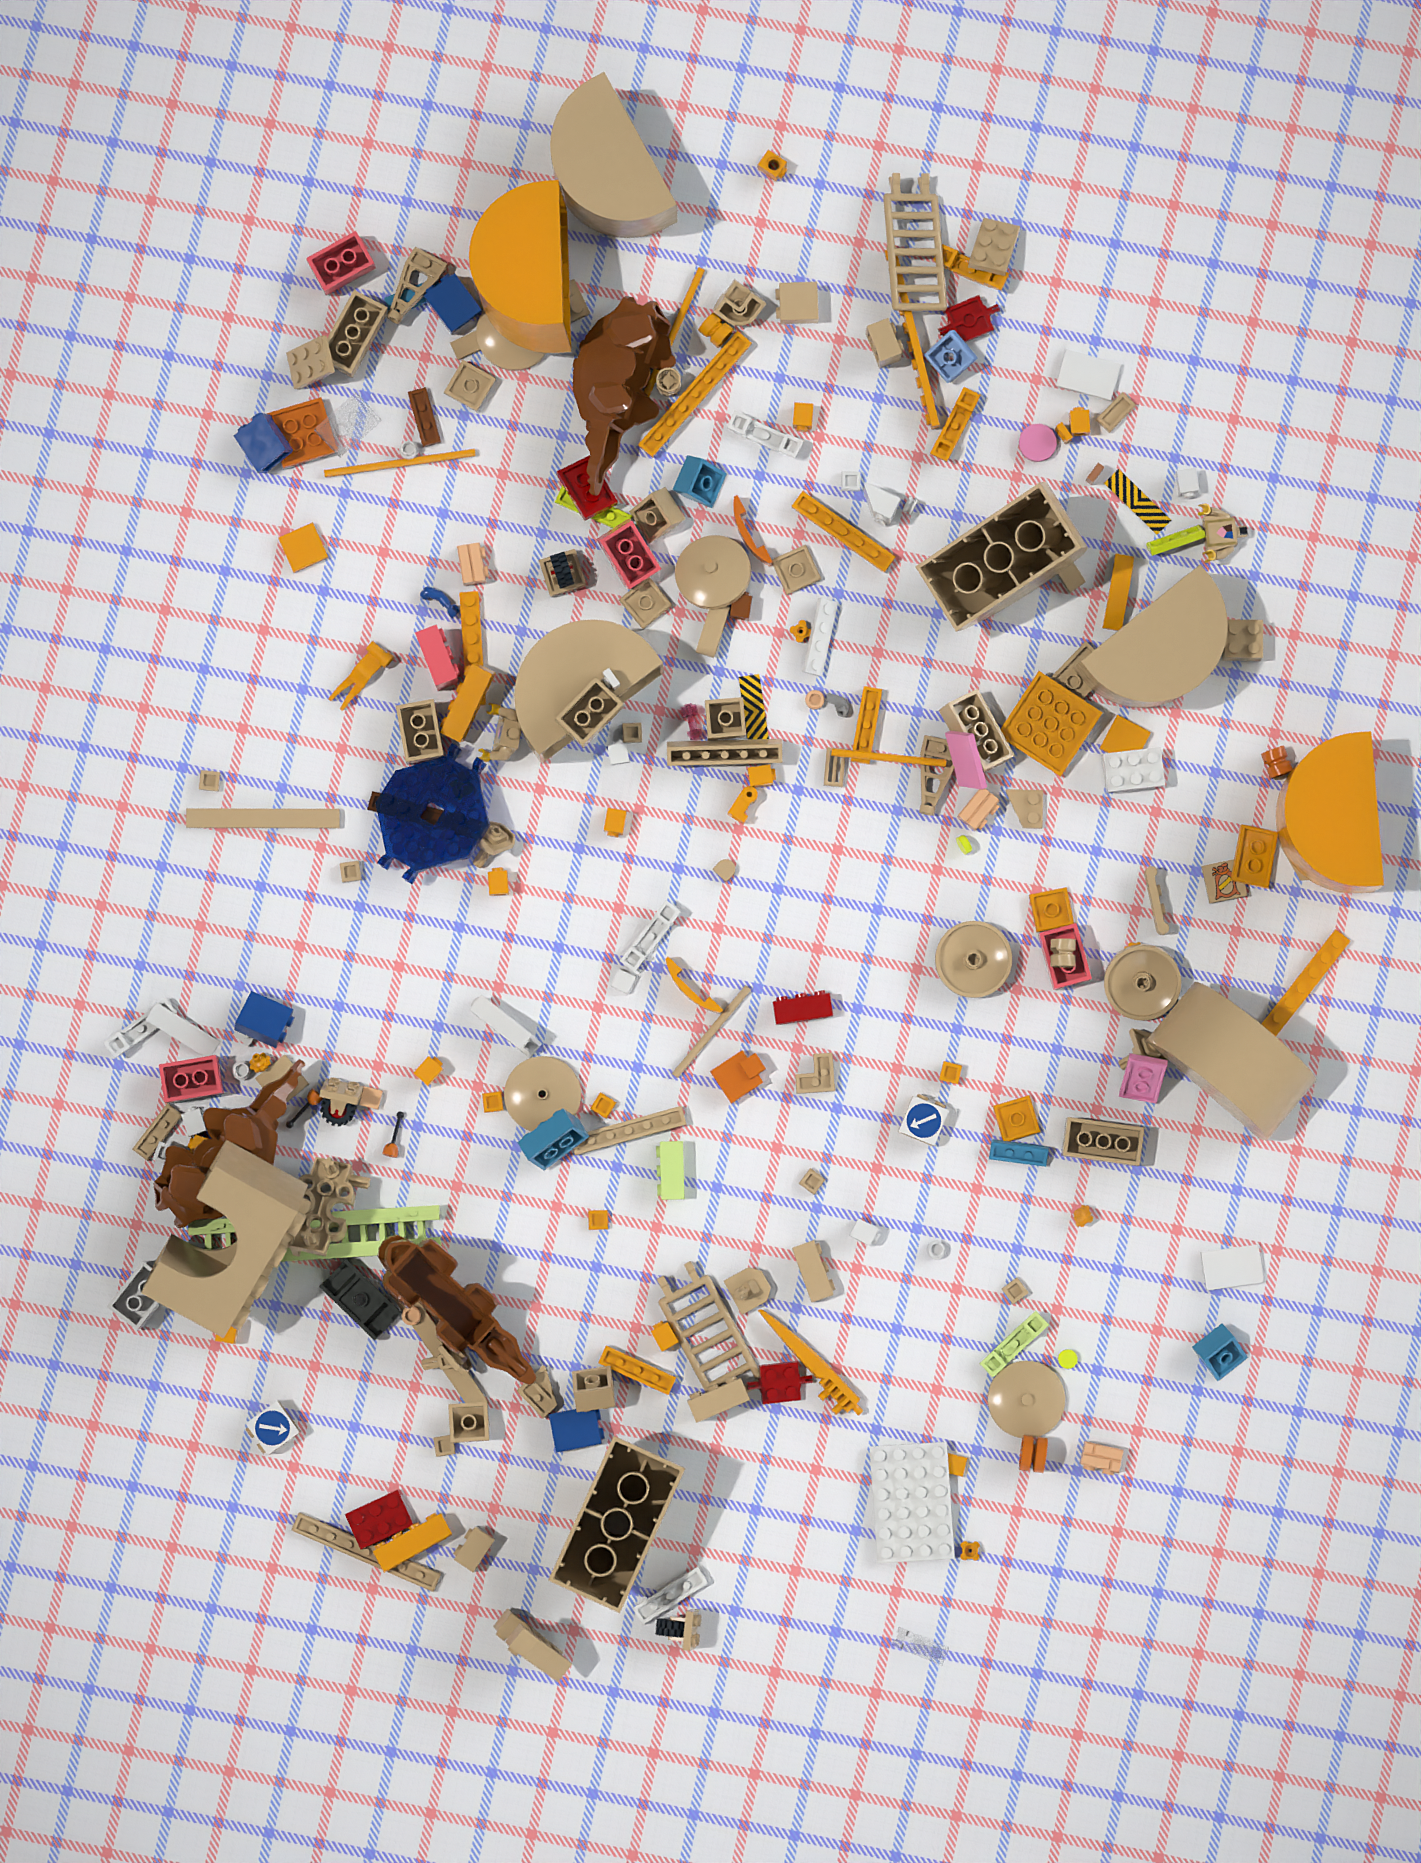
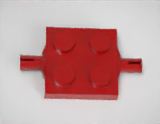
M977 295L944 310L948 325L938 328V332L942 336L949 331L955 330L966 343L994 331L990 315L1000 311L998 304L987 308L982 303L980 296Z
M797 1361L759 1365L758 1381L747 1382V1390L759 1389L762 1404L801 1400V1384L813 1383L812 1375L800 1376Z

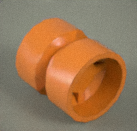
M1279 746L1261 754L1264 764L1269 766L1266 770L1270 779L1283 776L1293 770L1290 761L1286 760L1288 754L1285 746Z

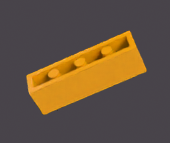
M478 663L467 666L464 672L465 680L463 683L460 682L456 689L458 695L449 704L448 710L450 712L447 717L443 718L440 727H442L440 733L460 743L465 741L496 672Z
M433 1513L426 1517L427 1521L421 1525L417 1522L410 1526V1531L405 1534L399 1532L392 1536L393 1540L387 1544L383 1541L375 1546L376 1550L373 1551V1554L384 1573L452 1536V1532L441 1513L439 1515Z

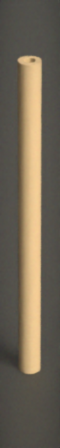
M746 985L672 1072L676 1078L682 1074L751 991Z

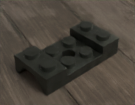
M345 1259L330 1277L319 1286L373 1340H376L402 1313L348 1259ZM363 1294L366 1301L363 1305L356 1304V1295Z

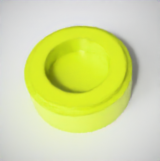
M964 835L956 838V842L963 854L966 855L972 851L971 844Z
M1063 1350L1058 1355V1363L1065 1369L1073 1368L1077 1364V1355L1072 1350Z

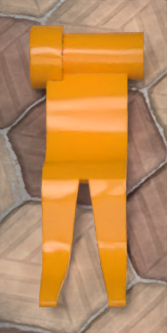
M374 641L367 646L366 650L368 653L328 698L332 701L344 689L355 683V686L348 693L340 707L341 711L360 693L381 666L386 668L394 659L390 652L384 651Z

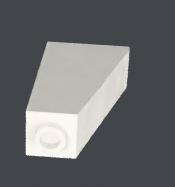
M482 994L472 1002V1007L469 1010L529 1058L542 1045L530 1032Z

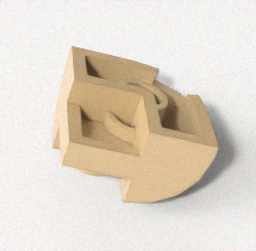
M734 279L725 293H722L713 312L731 325L743 326L755 320L766 305V302L752 290Z

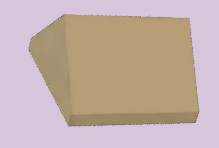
M487 1402L448 1404L450 1443L489 1441Z

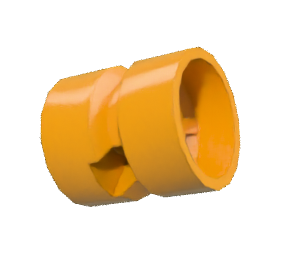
M713 312L701 324L698 331L706 337L710 336V342L719 348L728 340L734 329L727 323L722 324L721 317Z

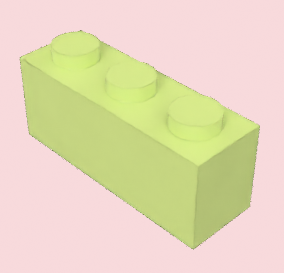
M683 1141L660 1142V1146H656V1158L660 1157V1165H657V1177H661V1184L657 1185V1196H661V1200L685 1199Z

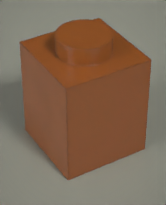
M744 592L737 601L732 603L730 618L749 621L752 596H749L748 592Z

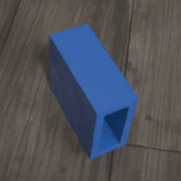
M448 273L440 279L441 283L436 287L432 285L426 289L424 298L450 334H453L480 314L482 309L456 274L450 275Z
M258 413L254 415L252 421L242 425L234 435V438L258 473L266 474L294 451L270 414Z
M251 991L235 1022L234 1030L277 1048L279 1042L283 1043L287 1035L285 1032L286 1028H290L295 1019L292 1016L293 1009Z
M576 1409L549 1414L556 1453L602 1444V1439H605L603 1427L599 1428L598 1420H601L599 1409L588 1412H577Z

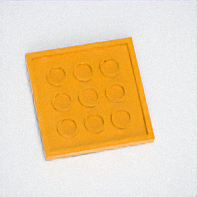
M1038 671L1000 730L1008 743L1061 777L1103 712Z

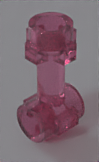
M692 703L685 704L684 707H680L682 718H687L690 731H687V736L690 737V740L700 739L702 731L697 729L694 717L698 715L696 704L692 705Z

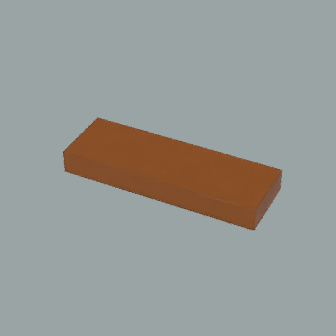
M426 387L409 391L408 396L422 446L427 447L441 443Z

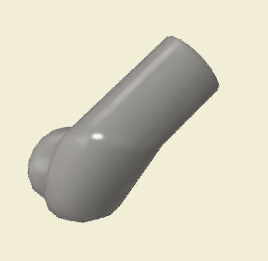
M831 693L827 694L825 702L834 704L838 716L845 717L849 712L846 700Z

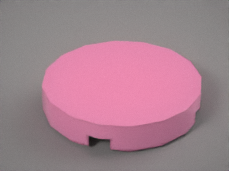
M1032 424L1026 427L1019 438V448L1022 455L1033 462L1049 459L1054 454L1057 446L1054 432L1043 424Z

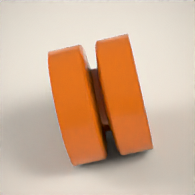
M1023 1435L1019 1470L1029 1471L1031 1463H1033V1472H1044L1048 1438L1037 1437L1034 1444L1033 1436Z

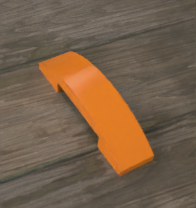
M738 495L734 496V519L741 539L758 560L767 566H771L773 561L765 546L763 545L759 548L755 546L741 519L742 516L746 515V510Z

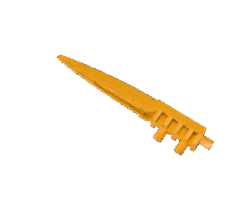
M758 1310L795 1356L817 1379H821L819 1385L824 1390L818 1397L824 1401L831 1395L833 1400L837 1402L831 1411L837 1415L842 1409L846 1413L852 1409L859 1416L864 1411L857 1404L860 1398L836 1372L786 1326L764 1310Z

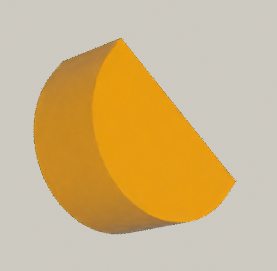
M559 180L524 184L496 199L477 222L469 247V265L472 278L486 316L495 329L506 339L520 347L536 352H572L567 207Z
M1371 731L1339 735L1315 747L1289 773L1282 785L1277 800L1276 828L1279 841L1288 859L1311 882L1335 892L1348 894L1372 893L1384 886Z

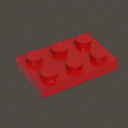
M590 455L558 470L556 473L584 521L618 505V501L605 479L600 493L597 496L590 494L589 489L591 485L588 483L590 476L587 473Z
M398 1490L345 1514L360 1550L413 1525Z

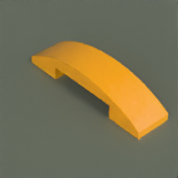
M942 244L944 268L978 284L1002 290L1009 276L1008 272H1006L1005 276L969 268V257Z
M963 387L930 452L931 455L945 462L948 461L981 396L980 394Z
M1115 553L1103 629L1118 631L1122 628L1133 569V556Z
M669 957L665 959L673 981L687 998L708 1011L719 1014L723 1012V1009L711 997H708L705 1001L699 998L678 977L682 969Z

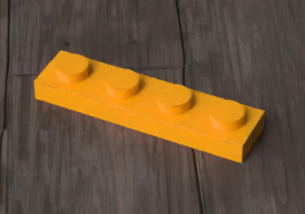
M868 686L863 687L852 749L854 751L872 752L882 689ZM851 758L850 762L869 765L870 760Z
M609 1346L605 1347L598 1362L603 1366H610L612 1370L669 1395L676 1380V1377Z

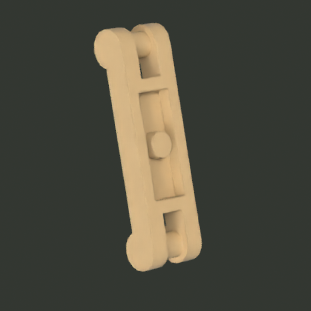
M1149 866L1145 870L1144 876L1155 928L1159 935H1164L1169 931V925L1163 919V915L1166 912L1164 904H1160L1159 896H1162L1160 885H1156L1155 881L1157 869L1154 866Z

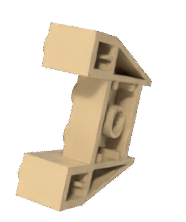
M507 1608L493 1626L497 1631L496 1635L509 1646L508 1651L516 1657L519 1654L555 1681L559 1682L571 1667L572 1663L563 1657V1652L510 1609Z

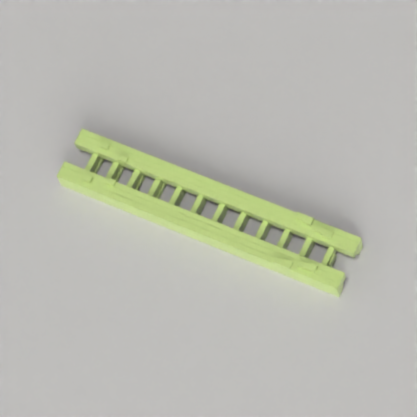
M440 1205L331 1212L334 1217L346 1220L347 1231L342 1239V1243L329 1244L326 1256H318L301 1251L300 1257L292 1254L290 1248H287L281 1262L378 1256V1249L387 1238V1223L398 1222V1234L407 1238L406 1222L417 1221L418 1238L409 1240L418 1244L422 1240L432 1239L442 1247L441 1237L426 1238L425 1221L440 1220ZM228 1218L195 1220L188 1224V1235L206 1234L205 1248L208 1250H213L212 1234L225 1233L226 1247L232 1245V1233H236ZM313 1220L310 1223L311 1228L321 1225L319 1220ZM367 1224H379L380 1241H368ZM348 1225H359L360 1242L349 1243Z

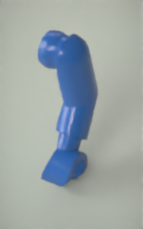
M429 586L421 591L420 596L422 599L428 600L432 598L439 601L447 609L452 619L459 613V607L455 604L451 605V601L444 592Z

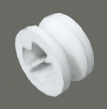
M909 496L902 512L907 511L908 515L911 516L918 500H912V497Z

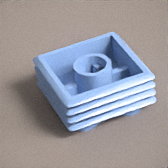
M955 330L949 331L924 354L925 358L946 383L955 380L977 360V356ZM949 353H953L954 360L948 359Z

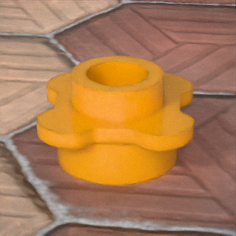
M800 620L796 626L790 627V633L794 634L798 643H801L807 636L810 637L811 629L806 626V621Z
M963 1541L961 1543V1559L978 1560L980 1557L978 1554L980 1544L976 1541L973 1543Z

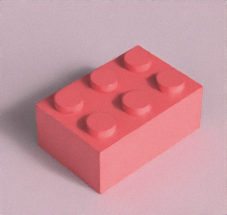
M356 231L306 258L326 296L376 269L371 256Z
M630 519L625 520L596 539L625 588L631 589L661 570L649 547Z
M436 624L415 632L437 690L439 691L459 683L458 678L461 676L456 663L453 665L451 663V660L454 658L450 647H445L444 645L447 639L443 629H438Z
M1077 923L1038 934L1053 990L1092 979ZM1051 939L1076 940V950L1073 952V955H1075V967H1050V956L1053 955Z
M217 1055L158 1064L165 1103L224 1094Z

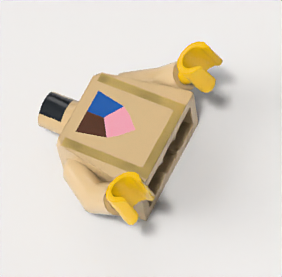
M1207 503L1199 504L1198 506L1202 507L1203 512H1198V515H1206L1202 518L1203 530L1206 535L1204 538L1206 551L1202 555L1206 554L1208 556V559L1204 562L1208 563L1212 560L1224 559L1234 551V547L1238 544L1237 538L1247 537V526L1236 527L1235 518H1232L1228 513L1218 508L1210 507Z
M488 703V705L492 706L491 712L486 711V713L499 715L492 751L479 749L478 751L483 754L481 757H477V759L488 762L490 759L507 760L519 746L522 730L515 710L501 707L499 704Z

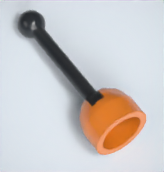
M312 1088L307 1094L308 1102L291 1121L286 1123V1127L291 1129L294 1125L293 1123L310 1105H317L324 1098L319 1097L320 1094Z
M401 1111L396 1114L397 1122L392 1141L383 1148L382 1154L388 1157L397 1158L398 1147L395 1141L401 1119L404 1117V1113Z

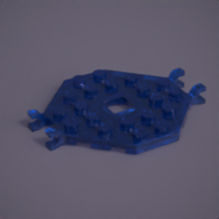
M451 743L447 755L444 757L395 770L375 802L386 852L377 863L382 868L388 870L392 861L396 859L410 867L402 876L410 884L414 883L418 873L424 872L426 869L438 868L452 864V862L471 858L490 827L479 776L487 764L478 757L474 760L472 769L458 763L455 760L462 750L453 743ZM430 803L444 809L435 825L421 818V815Z

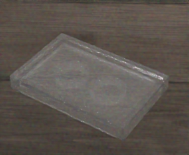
M355 392L320 423L314 431L341 458L379 424L382 419Z

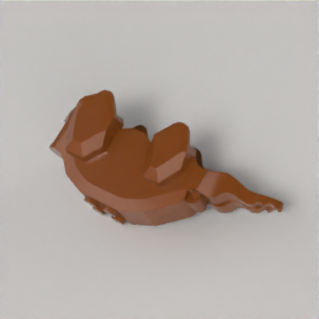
M623 297L616 309L599 319L587 333L585 339L580 342L578 358H575L573 361V393L580 416L586 421V430L589 431L585 437V444L590 452L587 473L590 476L588 483L591 485L589 492L593 496H597L600 493L606 472L618 460L620 441L623 434L634 425L638 426L655 419L659 414L658 405L641 390L648 383L650 368L660 371L664 368H672L676 364V359L672 354L671 341L668 337L671 324L656 301H649L643 306L637 304L634 297Z
M301 1059L297 1060L284 1076L265 1085L255 1100L247 1107L234 1108L232 1110L215 1107L206 1109L203 1113V1119L211 1139H204L195 1147L193 1154L188 1149L174 1145L167 1147L165 1150L166 1159L161 1175L154 1181L155 1207L158 1211L169 1208L176 1216L174 1225L177 1228L186 1227L198 1219H218L225 1216L215 1208L196 1199L210 1166L226 1140L271 1165L274 1164L278 1140L276 1129L279 1126V1122L276 1119L286 1112L287 1096L298 1085V1076L302 1075L301 1069L305 1066L304 1061Z
M394 1235L389 1236L381 1243L378 1249V1258L387 1270L383 1275L384 1289L405 1308L410 1309L418 1302L439 1322L436 1325V1336L440 1342L457 1355L469 1347L476 1352L487 1366L505 1371L517 1381L525 1384H533L535 1382L536 1375L531 1365L522 1356L517 1339L511 1333L501 1328L498 1321L491 1315L499 1304L498 1301L480 1283H471L463 1288L452 1278L451 1274L458 1266L457 1261L452 1255L432 1239L422 1240L416 1244L403 1236Z

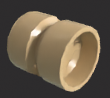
M670 367L659 371L656 377L659 393L666 397H672L680 391L681 378L678 371Z
M1051 939L1053 955L1050 956V967H1075V955H1073V952L1076 950L1075 939Z

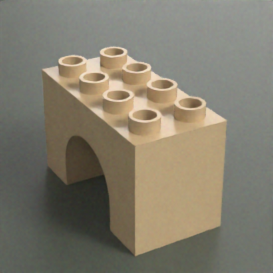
M226 1140L210 1166L196 1199L220 1211L229 1219L235 1229L237 1241L222 1249L208 1250L196 1247L171 1234L153 1264L141 1293L222 1338L225 1337L231 1326L240 1331L251 1311L250 1307L255 1298L259 1299L264 1291L273 1267H278L288 1247L286 1246L292 1235L294 1237L297 1235L305 1221V1214L311 1205L310 1201L303 1198L308 1184Z

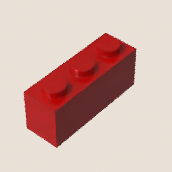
M825 990L815 991L812 996L802 993L796 994L793 999L782 996L777 997L776 1001H773L776 1025L833 1017L830 993H825Z

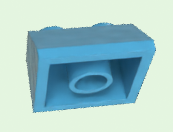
M687 455L672 490L685 498L712 508L727 473L702 458Z
M1220 1324L1192 1346L1197 1356L1217 1381L1248 1358L1236 1338L1223 1324Z

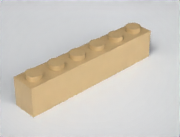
M782 739L667 742V766L783 763Z

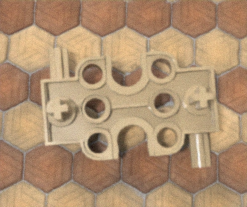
M315 1157L311 1174H304L299 1177L300 1181L312 1184V1187L306 1189L304 1196L310 1198L311 1205L305 1214V1221L295 1237L292 1235L286 1246L291 1249L294 1256L300 1257L301 1251L318 1256H326L330 1242L341 1241L347 1231L346 1220L334 1217L331 1214L332 1207L338 1203L354 1207L356 1195L352 1186L363 1189L370 1187L371 1179L354 1175L351 1164L333 1161L330 1157H327V1159ZM325 1184L331 1186V1190L328 1193L321 1192V1187ZM343 1192H349L348 1196L341 1197ZM313 1220L321 1222V1225L316 1229L310 1227V1223ZM334 1227L339 1228V1230L335 1233L330 1232V1230Z

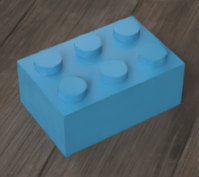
M563 1108L556 1111L547 1121L540 1123L531 1133L525 1134L517 1143L528 1161L542 1170H546L589 1138V1135L580 1120Z

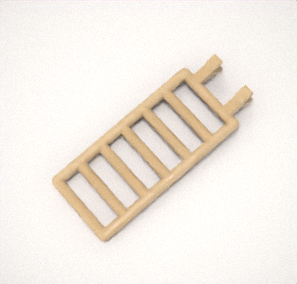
M892 173V177H889L891 193H886L883 196L892 309L896 311H944L947 309L938 196L930 194L929 173H922L921 177H918L920 194L901 193L900 173ZM891 201H931L932 212H892ZM893 219L932 220L933 230H893ZM894 237L934 238L935 248H895ZM896 256H935L936 267L896 266ZM897 274H937L938 285H898ZM898 292H938L939 303H899Z
M689 1261L684 1266L693 1282L673 1293L664 1276L659 1277L657 1281L665 1294V1297L659 1300V1306L704 1391L707 1392V1387L718 1383L720 1386L726 1383V1379L735 1375L737 1377L748 1370H751L756 1379L754 1381H758L759 1369L710 1276L704 1275L699 1278L691 1261ZM704 1284L706 1285L710 1295L672 1314L668 1303ZM713 1301L715 1302L719 1312L681 1331L677 1323L679 1319ZM722 1318L724 1319L728 1327L727 1330L690 1348L686 1340L687 1337ZM733 1336L738 1346L699 1365L695 1357L696 1354ZM742 1353L747 1363L708 1382L704 1374L705 1371ZM747 1385L744 1386L745 1389H746V1391H747V1393L750 1392V1391H752V1390H754V1389L747 1390Z

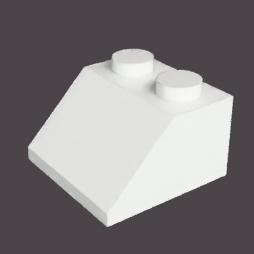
M866 482L863 492L871 515L875 518L874 521L883 526L885 524L890 525L901 498Z

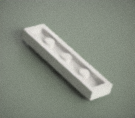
M818 598L802 670L804 673L819 677L823 675L838 602Z
M697 1566L632 1609L641 1624L644 1625L708 1584Z

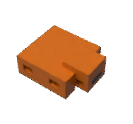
M741 1050L711 1070L710 1073L732 1104L763 1083L758 1074L766 1070L756 1053L747 1058Z

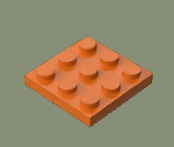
M322 397L267 413L270 414L294 450L281 461L283 469L338 453Z

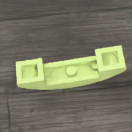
M1035 1311L980 1362V1365L994 1377L1049 1324Z

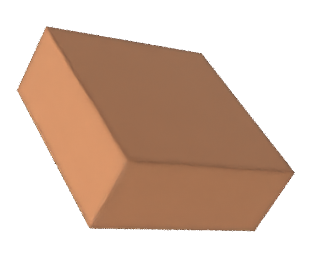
M1097 463L1088 475L1086 482L1092 485L1103 471L1104 466Z

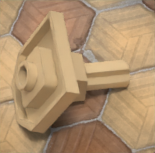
M487 821L468 830V834L479 843L481 848L473 860V864L478 868L483 867L490 855H496L514 847L515 834L502 823Z
M1134 1028L1129 1031L1134 1046L1132 1054L1168 1060L1146 1041L1152 1033ZM1129 1055L1118 1062L1122 1070L1126 1069Z
M748 1267L723 1281L741 1315L768 1300L771 1287L760 1270Z
M443 1343L437 1348L441 1352L438 1356L421 1361L424 1370L439 1367L441 1370L454 1368L457 1372L465 1375L472 1368V1363L465 1350L457 1355Z

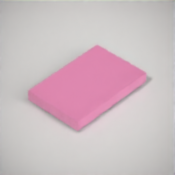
M951 730L946 732L945 735L955 767L958 785L981 790L986 788L987 783L974 734Z
M1130 1053L1119 1097L1157 1104L1168 1060Z

